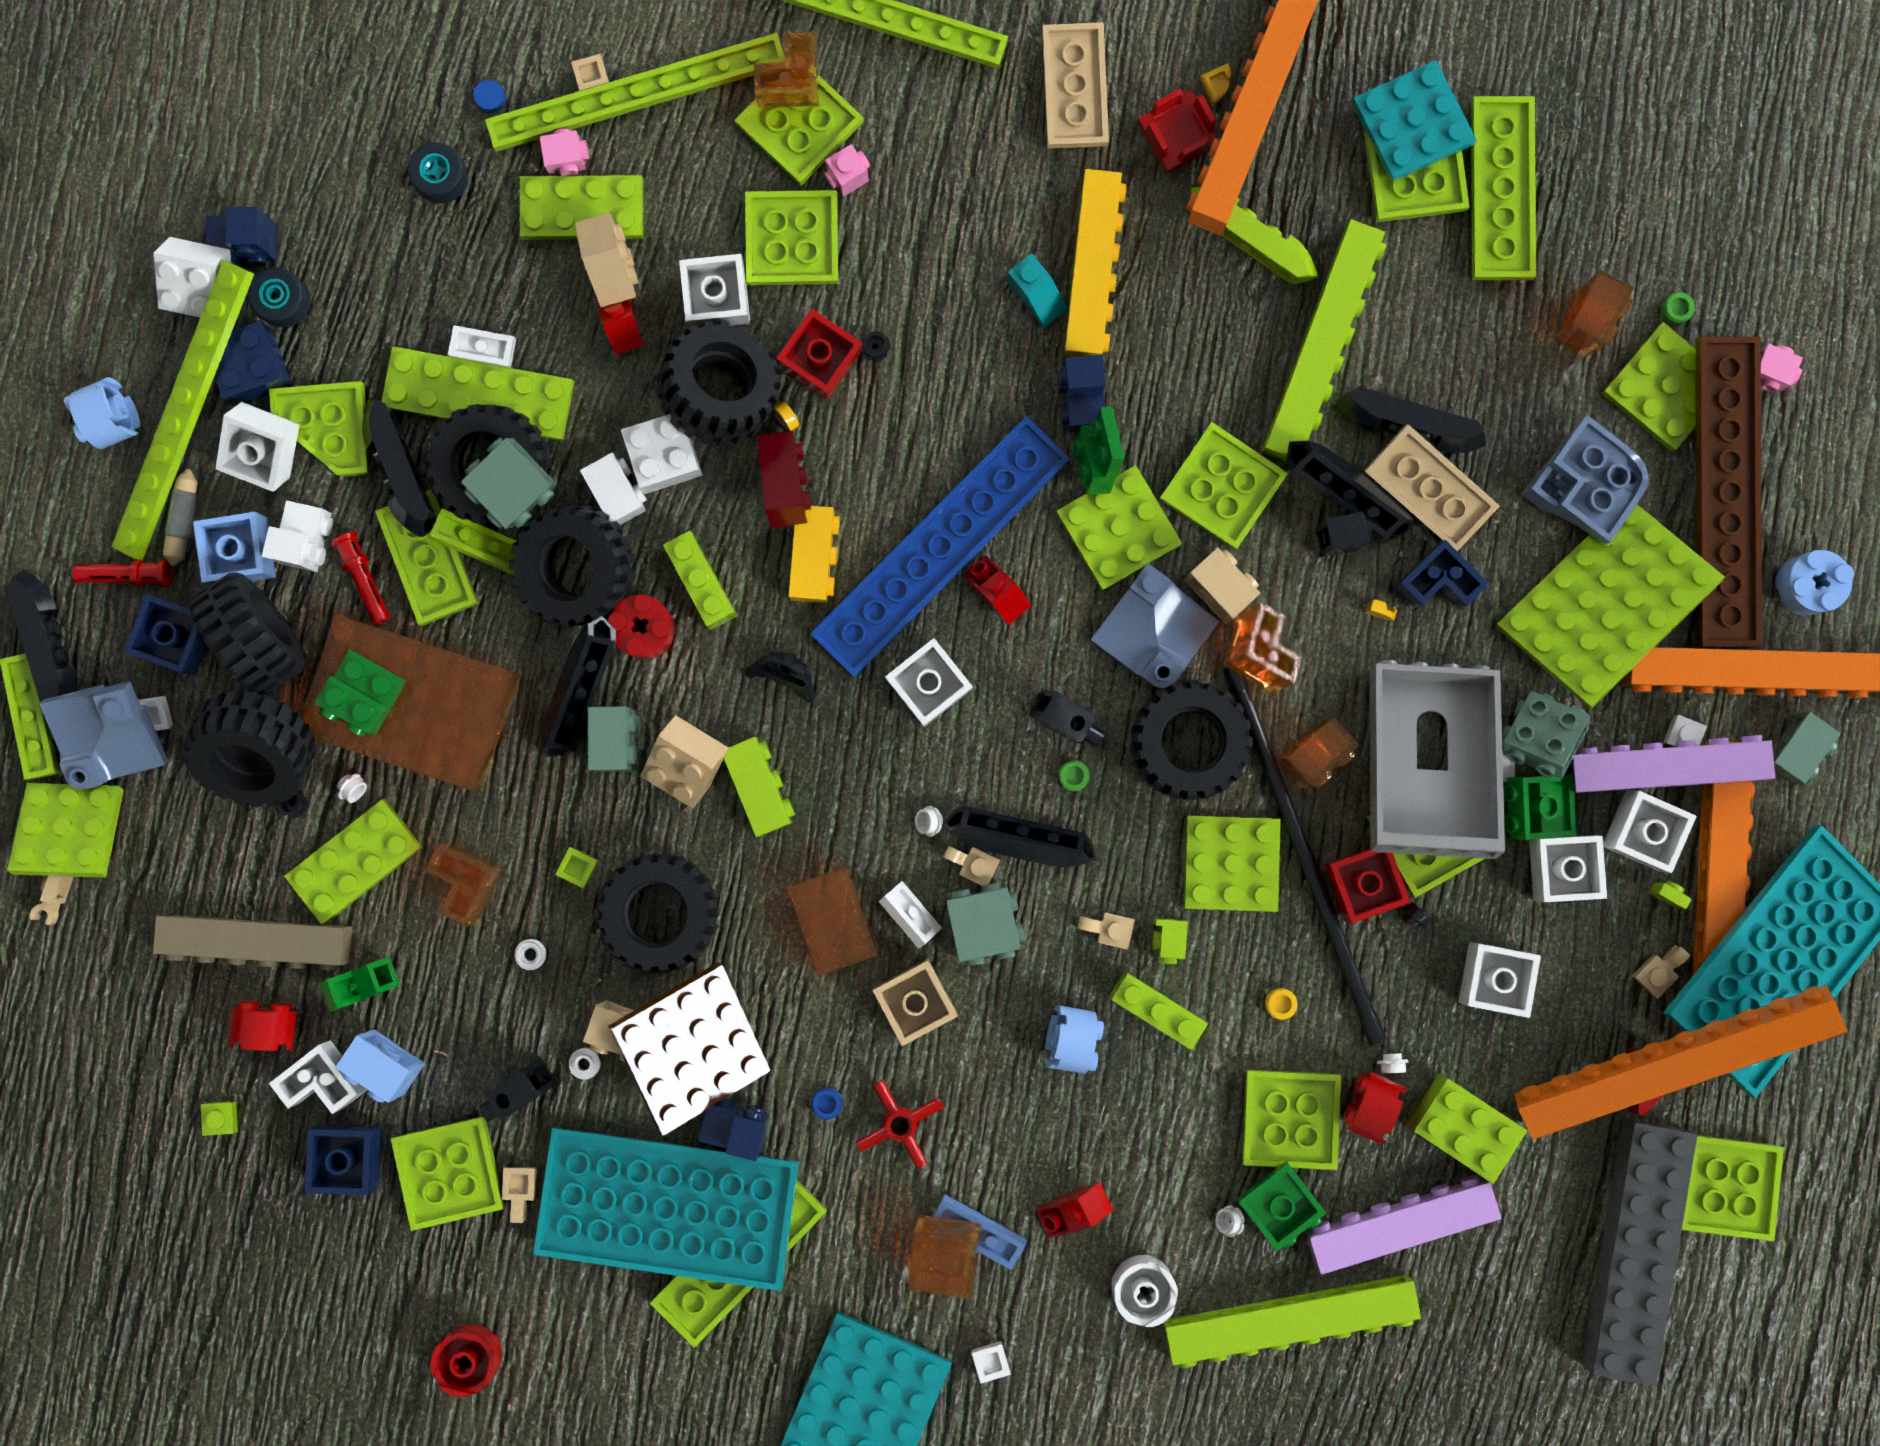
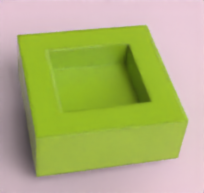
M569 847L555 875L581 888H585L599 860L573 847Z
M1669 880L1666 883L1654 882L1648 892L1675 909L1686 910L1692 900L1683 894L1685 890L1683 887Z
M236 1101L201 1104L202 1136L234 1134L238 1132Z

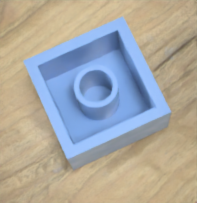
M249 512L193 521L202 583L211 586L228 573L243 574L251 581L276 578L274 561L261 557L269 527L267 517L257 512Z
M373 1029L356 1035L335 1068L342 1072L341 1077L353 1085H358L359 1083L368 1089L367 1094L374 1100L384 1103V1101L389 1103L405 1095L425 1063Z

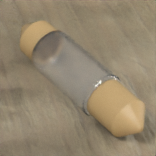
M190 469L184 470L175 478L174 489L171 491L162 554L171 566H175L185 559L188 540L191 536L198 482Z

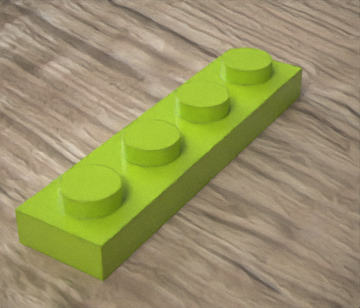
M26 654L0 659L24 780L59 774L52 733L39 705L40 701Z

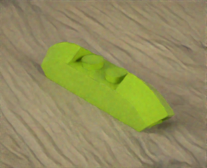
M1201 187L1190 188L1191 195L1192 192L1199 194ZM1237 198L1222 237L1291 285L1306 283L1318 278L1317 270L1310 254L1294 236L1290 234L1287 239L1283 238L1282 233L1276 227L1269 224L1266 226L1257 220V216L1253 211L1246 207L1240 208L1237 206L1240 201Z

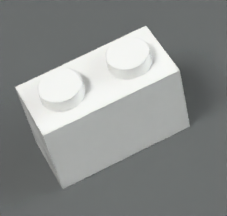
M612 452L580 470L600 508L609 515V522L617 521L622 525L647 511L643 505V502L647 499L638 484L633 486L628 476L632 472L624 458L618 460Z

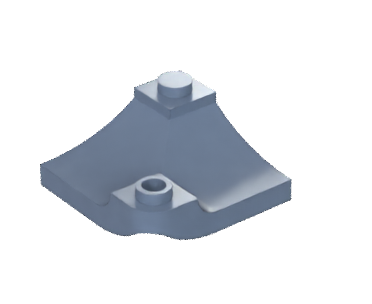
M1585 415L1579 420L1547 463L1535 474L1521 495L1545 513L1550 512L1569 521L1606 545L1611 543L1643 496L1648 486V472L1642 459L1630 447L1590 416Z
M1148 563L1090 641L1149 685L1163 689L1176 682L1220 621L1188 597L1172 580ZM1160 667H1165L1168 670L1167 678L1158 676L1157 671Z
M131 681L105 687L103 684L44 699L39 704L59 749L61 757L59 765L67 783L76 789L100 786L111 779L165 766L168 762L146 705L140 706ZM76 772L83 773L85 778H80Z

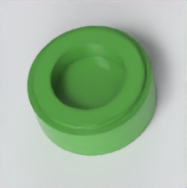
M1683 292L1671 294L1661 305L1662 317L1673 325L1686 322L1693 316L1695 311L1693 299Z
M1077 760L1068 761L1063 764L1058 773L1060 784L1069 791L1083 789L1088 784L1090 778L1087 766Z

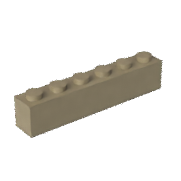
M161 915L156 916L153 954H164V960L183 961L184 956H195V962L214 963L215 958H226V964L245 965L246 960H257V966L276 967L277 962H289L288 968L307 969L308 964H320L319 970L338 971L339 966L349 964L352 926Z

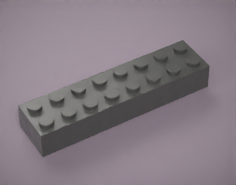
M1622 1118L1581 1364L1593 1375L1656 1386L1697 1141L1696 1133L1683 1128Z

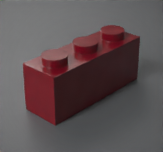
M794 431L757 436L765 508L770 529L807 523L806 510H811L809 492H803L802 487L803 485H808L805 466L800 467L799 461L805 460L802 442L796 443Z

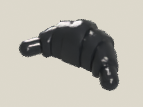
M771 651L745 670V675L748 678L756 676L760 678L765 677L795 689L796 693H802L804 700L808 703H812L816 699L811 675L806 669L808 665L802 660L797 659V655L793 652L785 654L780 651Z

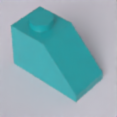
M1032 253L1008 271L1007 283L1044 329L1068 311V307L1053 279Z

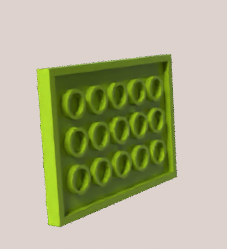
M1637 504L1611 543L1604 545L1589 534L1497 623V628L1587 708L1592 709L1724 580L1725 576Z

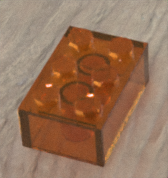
M848 866L787 887L818 976L878 955V950Z

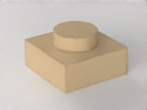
M601 54L571 62L579 91L609 83Z

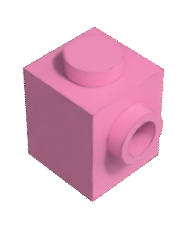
M558 129L554 131V134L540 136L544 167L550 176L559 174L561 176H575L578 174V171L586 170L584 159H589L586 140L581 141L576 130Z
M852 144L825 160L827 171L824 172V175L833 189L837 187L843 197L869 182L867 168L870 167V164L861 150L856 152Z
M1768 343L1761 347V389L1777 393L1790 386H1794L1802 372L1799 366L1803 357L1793 354L1794 351L1786 346H1774Z

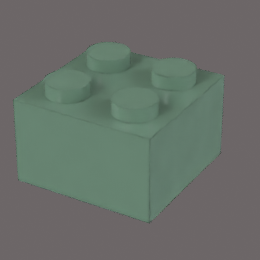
M588 707V770L596 772H636V765H640L641 750L640 746H636L635 734H640L641 721L640 716L635 715L634 709L628 707Z

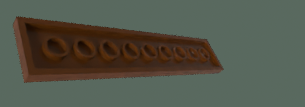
M1700 336L1695 338L1696 553L1725 576V578L1697 605V647L1762 646L1761 337Z

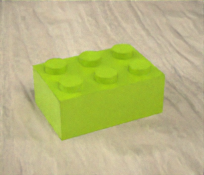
M1438 1074L1405 1125L1493 1184L1527 1133L1526 1129L1441 1074Z

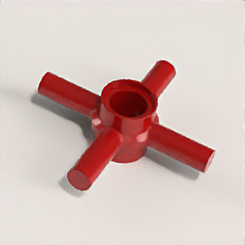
M884 1080L875 1083L873 1087L887 1114L883 1121V1127L856 1140L858 1148L863 1152L879 1142L890 1138L894 1141L903 1142L916 1169L925 1166L927 1161L913 1135L917 1128V1122L944 1108L941 1099L938 1096L910 1111L907 1108L897 1106ZM896 1117H904L909 1122V1127L903 1132H898L892 1128V1120Z

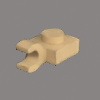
M948 845L943 855L944 858L962 866L959 875L981 886L990 883L1000 862L999 859L974 847H971L967 855Z
M45 876L40 888L42 892L40 901L42 903L32 908L30 919L39 920L44 910L48 915L45 924L54 925L59 917L60 904L65 903L74 877Z
M1103 912L1101 921L1080 916L1077 928L1098 933L1097 943L1128 950L1135 919Z
M1674 945L1662 959L1658 955L1653 954L1632 977L1654 998L1658 999L1679 978L1673 970L1682 965L1690 957V954L1681 946Z
M537 1167L503 1168L502 1200H511L510 1223H523L527 1220L528 1208L526 1200L533 1201L536 1199Z

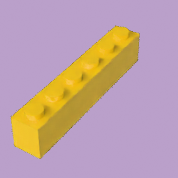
M1085 169L1064 357L1067 358L1101 355L1103 352L1108 353L1110 334L1105 333L1106 322L1112 321L1113 304L1108 303L1109 292H1115L1117 274L1111 273L1112 262H1118L1120 244L1115 243V233L1122 230L1123 214L1118 213L1119 202L1124 203L1126 195V184L1121 183L1122 173Z

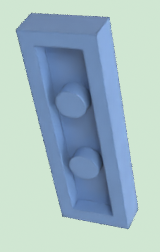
M946 1194L943 1196L929 1222V1225L1010 1270H1012L1027 1243V1239Z

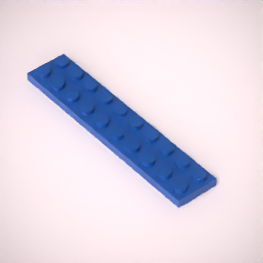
M1026 416L810 633L811 636L855 678L1071 458Z

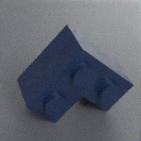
M226 207V216H206L205 244L229 249L231 263L236 264V261H247L251 265H266V261H277L278 225L258 207Z
M1103 354L1065 358L1063 368H1059V375H1057L1058 392L1064 393L1065 405H1060L1062 424L1067 423L1068 432L1080 431L1081 426L1091 425L1092 421L1096 420L1100 407H1105L1104 390L1106 378Z
M1445 539L1436 544L1393 588L1414 609L1424 605L1438 590L1457 609H1461L1470 604L1489 583Z
M725 1098L705 1110L698 1141L726 1148L725 1154L757 1161L762 1152L771 1115L765 1114V1109L762 1107L747 1105L745 1109L734 1106L733 1100Z

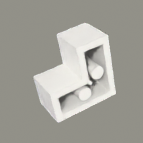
M286 501L280 528L268 527L261 557L282 565L318 572V568L323 565L326 556V550L323 548L326 536L330 535L333 527L332 513L322 508Z
M331 1040L316 1046L269 1083L287 1108L300 1104L316 1092L332 1114L344 1109L368 1090L359 1083L358 1085H353L341 1077L342 1072L335 1067L342 1058V1055Z

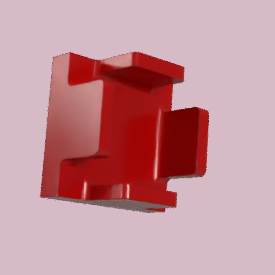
M1178 89L1154 102L1152 110L1138 118L1137 121L1166 174L1209 152L1214 139H1219L1214 130L1216 118L1203 95L1195 97L1192 90L1183 94L1182 90Z

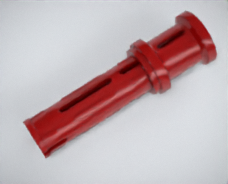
M357 532L343 534L333 539L331 544L333 547H337L344 563L342 568L346 573H350L372 625L381 624L389 620L391 616L368 568L370 560L367 555L363 554L357 541L359 537Z
M135 560L131 564L76 563L72 569V577L75 583H131L135 587H144L145 584H160L161 587H169L173 580V569L167 560H161L159 563H145L143 560Z

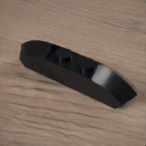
M1360 386L1336 400L1340 409L1350 420L1373 433H1376L1378 427L1382 426L1385 432L1397 435L1408 424L1429 443L1431 441L1435 442V449L1439 452L1452 454L1466 453L1486 446L1485 433L1479 421Z
M376 399L368 400L362 422L363 440L366 450H376L373 452L375 461L379 468H384L387 478H384L383 481L389 494L392 496L387 504L395 518L407 530L420 537H424L431 532L436 522V516L396 415L386 403Z
M1312 441L1289 442L1286 463L1291 470L1351 514L1363 511L1365 519L1368 518L1370 520L1372 529L1386 539H1394L1410 529L1414 519L1400 502L1336 453Z
M24 569L10 580L6 591L38 698L41 702L44 699L78 691L77 674L75 667L68 668L67 665L69 663V655L61 645L58 635L60 634V626L57 619L52 615L57 609L52 595L37 577Z
M603 616L588 623L580 631L569 651L542 729L540 751L548 757L569 756L575 751L588 716V707L592 706L616 643V629Z
M967 806L954 810L942 824L965 844L995 854L1055 867H1073L1097 860L1091 839L1086 833Z

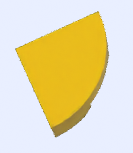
M1229 63L1200 77V81L1212 106L1219 103L1228 91L1231 80Z
M1374 599L1367 603L1364 613L1394 622L1397 609L1395 607H1388L1386 602Z

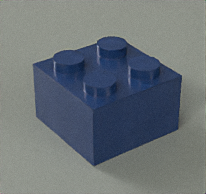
M258 321L232 331L214 376L224 401L235 407L241 402L248 403L269 395V389L293 386L275 335L270 327L262 321Z
M146 593L124 652L174 671L196 676L207 645L202 635L196 629V624L191 618V612L188 607Z
M317 1124L307 1130L305 1193L369 1195L377 1190L379 1187L381 1126Z

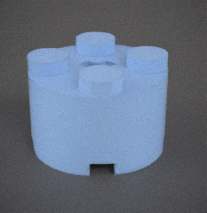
M107 377L72 392L64 398L65 406L72 414L76 424L73 428L76 437L83 443L88 441L98 449H105L137 435L138 432L135 429L140 427L139 415L130 396H122L118 389L123 387L113 378Z
M1814 550L1786 561L1777 572L1775 587L1778 589L1781 598L1779 599L1787 610L1802 616L1815 615L1835 610L1847 600L1852 589L1854 571L1839 555L1826 550Z
M1057 1005L1054 1009L1058 1012V1016L1051 1015L1046 1036L1045 1049L1051 1050V1059L1045 1058L1047 1068L1086 1074L1088 1070L1095 1071L1098 1063V1053L1095 1052L1096 1041L1101 1040L1103 1036V1021H1098L1094 1011Z

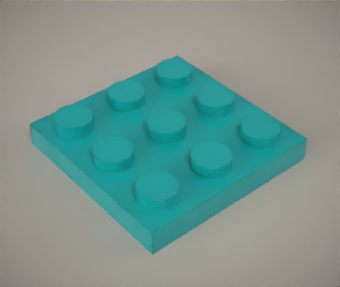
M1437 60L1354 97L1351 102L1391 183L1469 148L1477 141Z

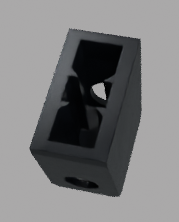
M1045 690L1029 715L1075 743L1080 744L1084 740L1096 747L1105 734V731L1093 724L1096 720L1095 715L1058 691ZM1074 717L1075 725L1074 727H1071L1070 723L1072 718Z
M540 1058L485 1094L487 1101L479 1106L480 1113L487 1121H491L497 1116L500 1120H504L557 1085L558 1082L543 1059Z

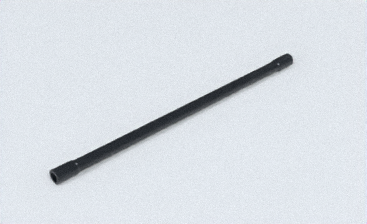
M1240 662L1225 667L1222 670L1231 693L1234 695L1237 704L1240 703L1245 710L1242 712L1245 719L1250 721L1249 735L1253 737L1256 753L1354 1000L1369 1045L1381 1043L1387 1037L1364 986L1252 700L1249 685Z

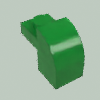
M389 956L347 973L319 982L329 1012L396 988L400 986Z

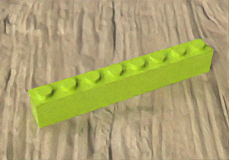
M1352 219L1345 227L1261 451L1262 454L1286 462L1289 442L1308 441L1311 431H1317L1323 414L1319 413L1322 402H1328L1334 385L1329 384L1333 373H1339L1344 361V357L1340 356L1343 345L1348 346L1355 331V328L1350 327L1354 316L1359 318L1365 305V300L1361 299L1365 288L1370 289L1376 272L1372 271L1375 260H1381L1387 244L1382 242L1385 231Z
M1406 1274L1171 1318L1163 1322L1172 1365L1188 1368L1197 1365V1361L1209 1359L1210 1362H1220L1228 1359V1355L1238 1353L1241 1356L1256 1355L1259 1353V1349L1271 1347V1350L1277 1351L1290 1347L1289 1344L1302 1342L1304 1345L1316 1344L1321 1341L1320 1338L1332 1336L1334 1339H1343L1350 1337L1351 1332L1363 1330L1364 1333H1375L1381 1331L1382 1326L1392 1324L1395 1327H1407L1412 1325L1414 1320L1421 1319L1415 1283Z

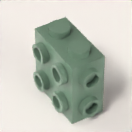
M499 438L489 446L487 451L490 454L482 462L478 459L465 470L467 476L461 483L467 488L464 491L465 494L474 503H481L489 511L487 517L497 527L501 528L503 526L505 529L516 526L520 528L532 517L529 513L530 510L537 504L542 507L554 496L551 490L558 484L514 438H505L504 440Z
M1530 691L1526 701L1523 699L1519 701L1514 712L1516 719L1513 725H1507L1502 733L1503 755L1515 764H1526L1536 768L1540 774L1546 777L1555 776L1562 779L1589 729L1590 715L1578 706H1567L1557 702L1551 695Z
M1000 882L982 886L983 892L970 894L969 889L955 891L951 893L952 898L946 900L959 962L966 961L967 966L985 963L984 957L996 955L997 960L1016 956L1015 950L1021 949L1020 942L1025 941L1022 924H1015L1013 911L1018 910L1015 892L1009 893L1008 887L1001 888Z

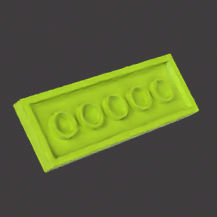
M1473 96L1471 99V130L1477 141L1471 146L1472 280H1534L1536 278L1535 97Z
M392 346L381 402L386 403L391 410L439 419H449L452 412L458 409H465L470 405L491 404L506 406L530 418L529 422L532 425H537L541 430L540 437L563 441L575 382L573 379Z
M798 1180L796 1183L787 1252L827 1212V1208ZM675 1276L651 1300L650 1304L695 1348L753 1287Z

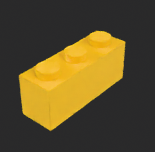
M811 506V510H806L807 523L794 526L789 598L793 601L828 603V596H834L835 578L830 577V566L836 565L837 547H832L833 535H839L840 516H835L833 507Z

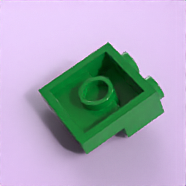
M1112 406L1100 407L1096 420H1093L1091 425L1081 426L1077 438L1073 440V454L1080 464L1078 476L1083 488L1086 490V495L1110 494L1125 459Z
M349 649L334 677L330 676L314 704L321 707L319 711L321 715L335 722L338 718L345 720L349 723L346 728L361 737H364L366 733L377 735L407 680Z
M1565 774L1562 779L1555 776L1507 777V784L1503 788L1504 800L1508 802L1509 815L1505 817L1504 828L1510 834V839L1533 840L1576 836L1574 774Z
M1287 1161L1237 1199L1277 1252L1281 1248L1287 1249L1297 1241L1299 1234L1306 1229L1311 1230L1318 1226L1322 1221V1216L1326 1214L1325 1210Z

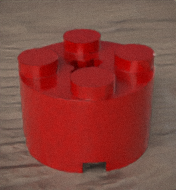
M640 594L623 599L613 609L608 619V622L616 629L615 645L631 657L637 659L657 658L664 654L673 642L675 634L673 615L665 605L651 596ZM640 621L648 623L645 626L647 630L645 634L640 631L636 632Z
M240 1000L237 1003V1007L231 1008L228 1047L233 1048L236 1042L241 1043L240 1049L278 1051V1045L286 1044V1050H292L294 1047L297 1011L291 1009V1003L272 1002L270 1007H259V1001Z
M1371 1071L1366 1075L1359 1073L1353 1086V1091L1357 1095L1353 1104L1347 1102L1341 1120H1344V1123H1346V1130L1383 1145L1386 1140L1381 1136L1383 1132L1390 1135L1403 1104L1402 1100L1397 1099L1399 1091L1405 1093L1406 1086Z
M479 1324L460 1325L448 1333L434 1349L430 1362L432 1376L439 1383L441 1390L454 1397H468L486 1387L496 1375L501 1365L502 1349L499 1336ZM463 1356H467V1357H468V1361L471 1362L470 1365H469V1364H466V1358L463 1357Z

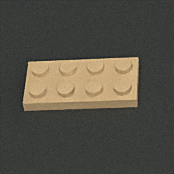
M1104 22L1043 25L1047 149L1108 146L1109 130Z
M1408 424L1397 433L1364 470L1442 540L1446 539L1456 551L1500 507Z

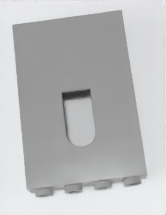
M1383 660L1376 663L1369 673L1370 852L1497 859L1505 852L1500 670H1490V667L1483 665L1474 666L1470 669L1459 668L1457 664H1443L1440 667L1428 666L1425 662L1401 665L1393 660ZM1425 712H1436L1446 722L1447 771L1417 769V719Z

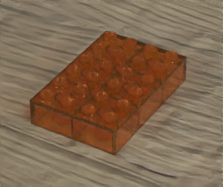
M336 614L301 715L305 720L304 724H309L313 736L317 740L472 791H481L520 674ZM349 649L407 680L377 735L366 733L364 737H361L346 728L349 723L345 720L338 718L335 722L319 713L321 707L314 704L330 676L334 677Z

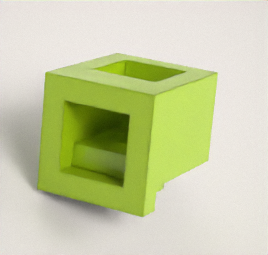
M1153 918V924L1159 926V931L1153 932L1152 949L1157 950L1158 963L1177 964V959H1185L1188 921Z

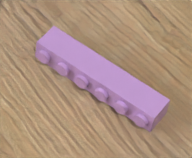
M1762 735L1742 737V743H1729V738L1708 739L1709 745L1696 746L1695 740L1677 741L1676 747L1663 748V743L1643 744V750L1630 751V745L1610 746L1611 752L1598 753L1597 747L1578 749V755H1574L1571 761L1572 774H1574V793L1775 779L1772 740L1762 741Z
M1471 1175L1460 1179V1184L1451 1187L1448 1184L1435 1186L1430 1189L1431 1193L1419 1196L1418 1193L1403 1196L1401 1202L1389 1205V1203L1376 1204L1371 1207L1370 1212L1359 1214V1212L1347 1213L1341 1216V1221L1330 1224L1329 1221H1322L1312 1230L1304 1232L1315 1268L1321 1275L1500 1220L1502 1218L1491 1183L1483 1177L1479 1178L1478 1175Z

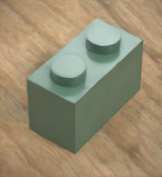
M1811 712L1797 713L1773 747L1775 773L1792 785L1811 782L1819 773L1818 766L1821 761L1830 756L1836 749V740L1841 733Z

